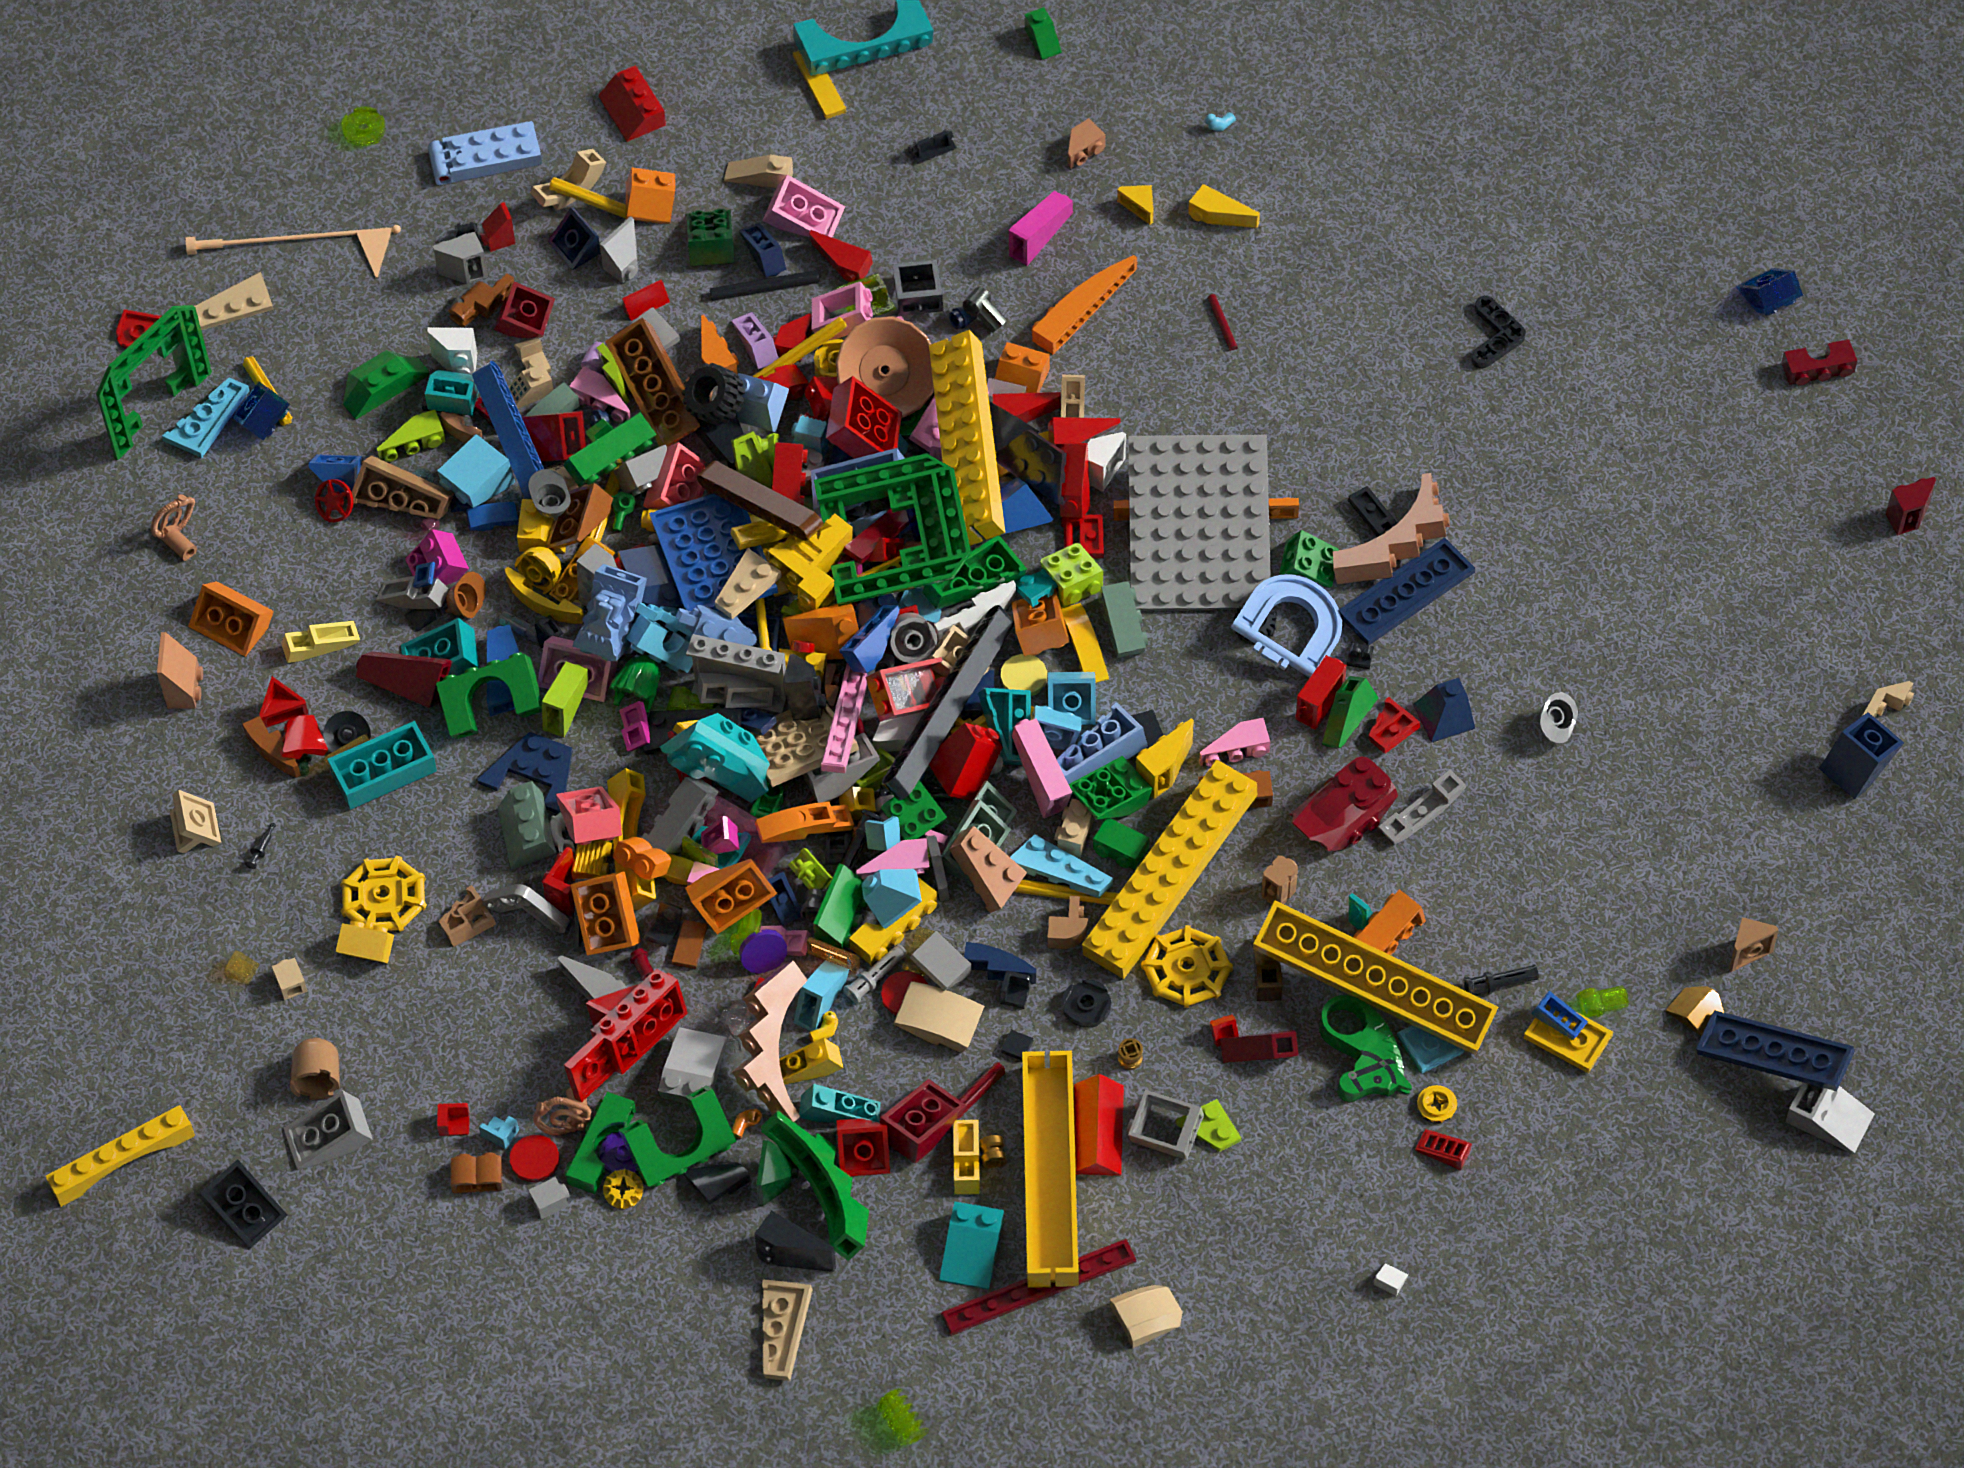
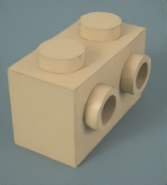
M1072 799L1070 806H1065L1062 815L1064 822L1062 827L1058 826L1055 840L1058 841V848L1081 858L1095 817L1080 800Z

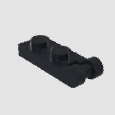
M1368 486L1348 496V502L1377 537L1386 533L1383 528L1388 526L1391 529L1398 524Z

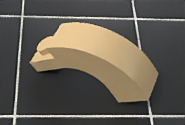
M594 149L579 151L576 153L568 171L559 179L590 190L602 174L606 161ZM550 183L533 186L530 192L543 207L552 205L556 210H561L576 200L550 190Z
M1062 375L1061 417L1084 418L1085 375Z

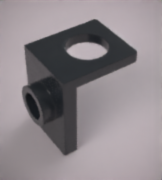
M661 900L659 902L656 922L645 934L644 939L667 947L679 931L683 908ZM664 910H672L675 914V920H668L664 916Z

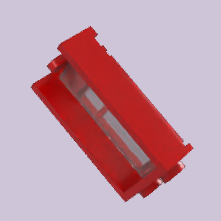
M942 657L879 670L865 677L880 722L926 711L946 678L940 677L935 679L931 668L943 662Z

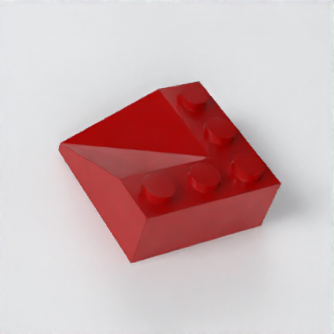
M851 376L833 390L826 439L854 459L895 449L898 446L902 412L854 376Z

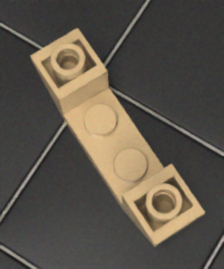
M1907 681L1877 689L1863 715L1869 712L1873 717L1877 715L1882 716L1886 706L1901 712L1903 705L1909 706L1913 699L1914 693L1911 692L1913 683Z

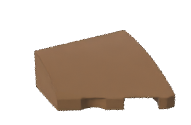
M472 885L466 889L468 894L461 902L456 901L452 905L451 910L439 920L440 926L453 947L496 925L493 916L485 905L482 904L481 897ZM483 915L481 918H479L476 922L473 923V918L475 916Z

